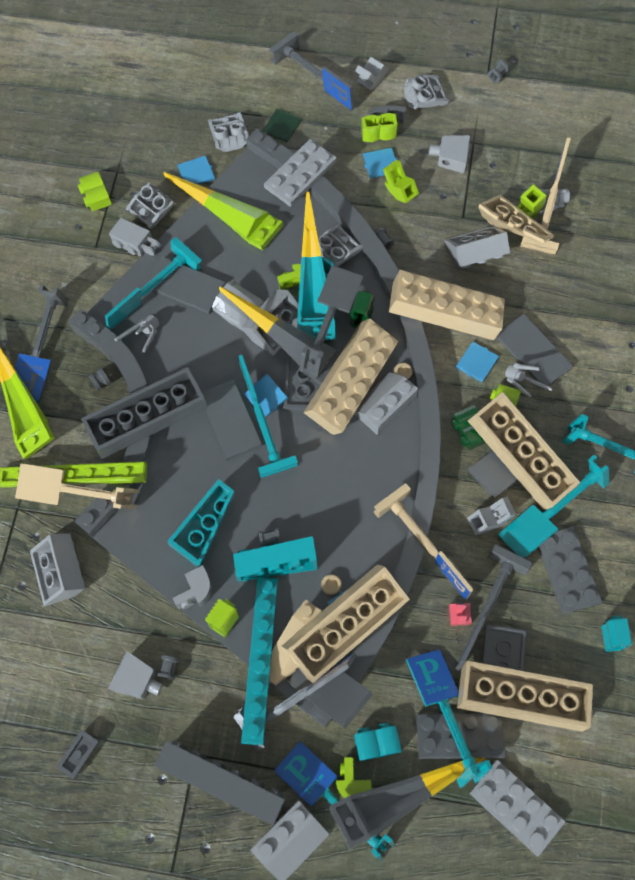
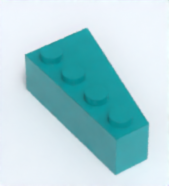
M218 479L168 540L170 547L197 568L202 566L234 498V490Z
M313 536L271 546H262L253 550L243 549L233 554L238 582L255 580L258 577L268 578L317 570Z

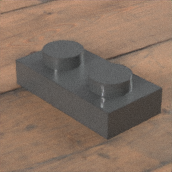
M81 730L56 768L75 780L100 741L84 730Z

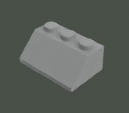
M494 225L444 239L453 263L459 268H468L473 263H485L488 261L487 259L502 258L504 254L510 253L507 232Z
M276 289L260 308L297 328V301L288 290ZM251 318L241 327L255 344L271 356H274L281 348Z
M389 372L365 395L354 415L375 434L379 435L417 398L418 388L406 377Z
M70 533L49 534L30 550L44 606L75 597L85 589L84 579L81 575L79 561Z
M298 801L250 851L277 880H286L330 834L303 804Z

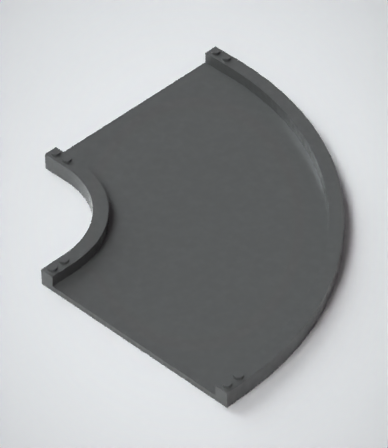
M256 129L246 139L247 149L208 189L267 211L269 215L283 221L284 226L262 251L249 244L219 217L196 200L157 240L161 246L155 250L154 256L145 253L87 313L80 309L68 321L76 334L99 350L116 366L126 381L130 395L187 367L201 392L234 379L262 443V447L226 461L207 413L203 409L127 447L122 462H147L146 482L107 484L103 490L113 492L116 490V487L140 489L139 493H133L132 504L137 505V509L113 508L114 502L111 500L96 497L75 520V523L175 605L173 597L191 589L184 574L197 567L170 547L168 540L218 479L234 490V498L202 564L212 584L211 597L202 607L199 606L196 600L191 607L187 609L180 608L179 610L248 666L257 579L237 581L233 554L238 553L239 550H253L261 547L258 531L264 533L278 528L281 543L313 536L317 570L268 577L278 579L272 650L290 619L305 600L323 611L329 606L327 602L337 596L326 595L322 590L321 583L327 575L333 574L338 576L342 583L341 591L344 592L376 565L386 567L408 596L425 547L392 509L378 518L374 513V510H376L374 506L406 483L411 491L410 495L402 500L401 503L405 506L407 513L428 537L436 501L441 444L440 409L436 377L422 322L389 312L393 281L399 272L397 266L366 220L324 176L291 207L265 189L264 183L294 153L259 129ZM309 192L318 239L327 230L339 224L353 240L363 246L358 254L351 257L339 268L363 276L358 291H368L374 296V309L371 319L398 340L397 345L368 392L389 372L394 373L396 365L407 363L413 370L412 378L409 381L418 388L417 398L379 435L375 434L355 415L352 416L342 433L332 435L304 414V411H285L283 409V402L278 407V410H274L265 419L281 459L296 456L298 466L261 478L258 468L270 464L269 452L254 411V406L244 395L248 388L240 368L239 356H243L253 386L254 382H258L268 374L284 392L286 351L281 347L274 356H271L255 344L244 331L230 324L213 309L210 314H207L154 291L141 298V305L111 331L106 327L105 315L137 287L140 290L144 287L161 256L174 261L173 259L177 255L171 251V240L175 237L202 260L199 264L201 266L199 272L224 281L225 284L234 280L238 285L265 302L276 289H279L277 276L285 272H293L292 265L301 264L306 193ZM298 286L287 289L298 303ZM337 309L334 314L336 339L324 340V343L341 354L357 328H353L350 325L352 318L350 312L347 313ZM148 315L155 316L159 321V326L156 328L158 332L153 337L145 353L142 350L150 333L145 334L142 331L138 335L135 334L139 328L118 341L114 340L142 319L144 320ZM218 599L222 601L227 599L235 604L236 612L239 616L226 638L211 629L205 620L210 610H213L212 607L215 606V603H218ZM403 606L341 659L343 660L353 652L356 653L357 656L351 666L344 672L358 683H360L382 649ZM290 676L276 686L269 681L273 687L287 698L297 692L286 682ZM306 698L295 704L323 728H326L332 718Z

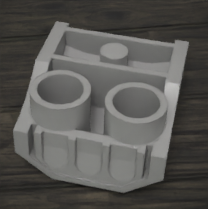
M416 75L414 78H407L404 83V95L410 108L443 106L449 102L439 82L438 75Z
M240 112L208 120L217 149L228 152L244 147L249 136Z
M148 182L146 186L142 187L140 192L135 194L126 210L152 230L176 203Z
M339 224L327 230L318 239L321 257L329 259L336 267L341 266L363 248Z
M234 280L227 282L223 287L258 307L264 303L259 297L238 285ZM220 291L212 306L213 311L230 324L242 330L241 327L250 317Z

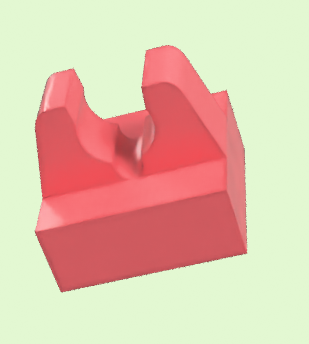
M470 603L449 604L451 626L472 624Z

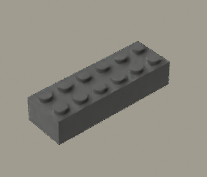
M187 367L81 418L98 454L103 459L207 408V404Z
M175 740L172 743L165 742L154 764L155 767L273 826L277 823L287 801L283 799V793L273 788L267 791L263 789V783L253 778L248 782L244 780V774L234 769L228 772L224 770L226 765L214 759L208 762L205 760L206 755L194 749L189 753L186 751L188 747Z

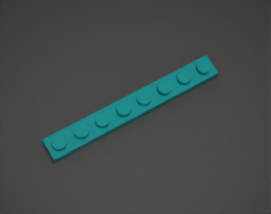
M257 578L242 744L263 745L278 585L277 578Z

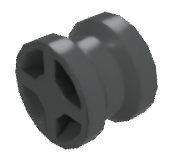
M99 368L96 373L88 375L97 391L101 390L102 386L111 384L102 368Z

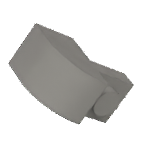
M370 57L364 68L359 65L357 66L355 72L360 74L357 81L372 90L382 81L389 68Z
M504 497L490 507L478 509L467 519L474 534L480 535L507 524L508 520L515 516L516 513L508 497Z
M203 565L184 574L191 589L173 597V601L178 609H187L196 600L199 606L202 607L210 599L212 584Z

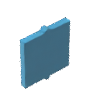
M392 148L363 153L365 168H367L369 178L384 176L383 169L397 160Z
M206 156L177 165L181 174L180 178L197 185L215 180L211 170L212 166L209 165Z
M472 342L456 365V368L465 372L468 377L472 376L478 381L483 382L499 356L489 351L487 347L484 348Z
M268 374L258 382H254L253 387L257 401L263 410L265 418L274 410H278V407L288 399ZM247 391L244 395L253 404L249 391Z

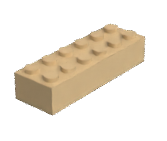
M399 270L393 281L389 312L494 340L503 328L505 298Z
M370 318L361 322L303 413L332 435L342 433L397 345L398 340Z
M503 392L468 420L544 511L556 505L580 483Z
M376 565L285 642L282 647L305 677L314 683L410 599L386 567Z
M466 661L461 669L457 708L583 732L591 728L593 684Z

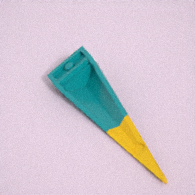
M307 192L297 328L317 338L329 306L317 302L326 277L310 193ZM334 317L324 340L336 339Z

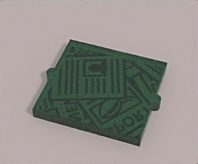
M276 109L264 127L263 133L273 136L274 139L278 138L288 142L301 119L291 115L290 112L286 113Z

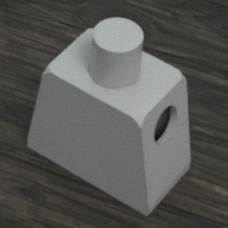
M443 136L441 146L430 144L429 155L439 156V167L464 173L470 136Z
M126 652L108 689L116 693L145 699L148 692L158 696L163 688V684L154 680L157 674L154 669L131 653Z

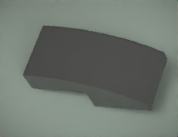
M379 106L370 109V115L396 114L397 123L404 124L406 107Z

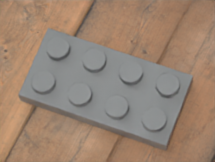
M309 139L264 183V188L291 207L337 162V157Z
M498 760L493 763L492 769L469 793L538 857L566 822Z

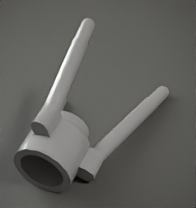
M567 188L558 189L555 199L557 204L554 205L553 210L564 207L565 203L569 202L570 192ZM540 189V190H541L545 195H549L551 189ZM545 210L540 211L539 215L544 214Z
M148 315L144 320L142 319L114 340L118 341L139 328L135 334L138 335L142 331L145 334L150 333L142 350L145 353L153 337L158 332L156 328L159 326V321L155 316Z
M515 362L514 365H509L505 372L507 382L512 383L529 398L531 394L518 384V381L526 380L541 388L552 391L551 387L525 376L523 369L539 371V367L521 365Z

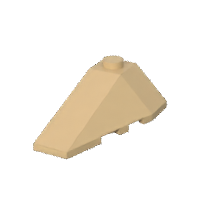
M502 195L479 204L482 217L495 227L541 243H545L554 237L551 232Z
M307 600L294 613L272 650L269 681L275 686L293 674L298 668L282 645L322 612Z

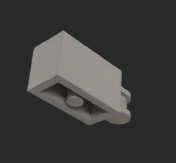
M120 218L109 232L113 245L117 248L122 247L132 255L137 254L142 257L147 253L154 256L155 250L161 246L157 240L152 238L149 230L123 218Z

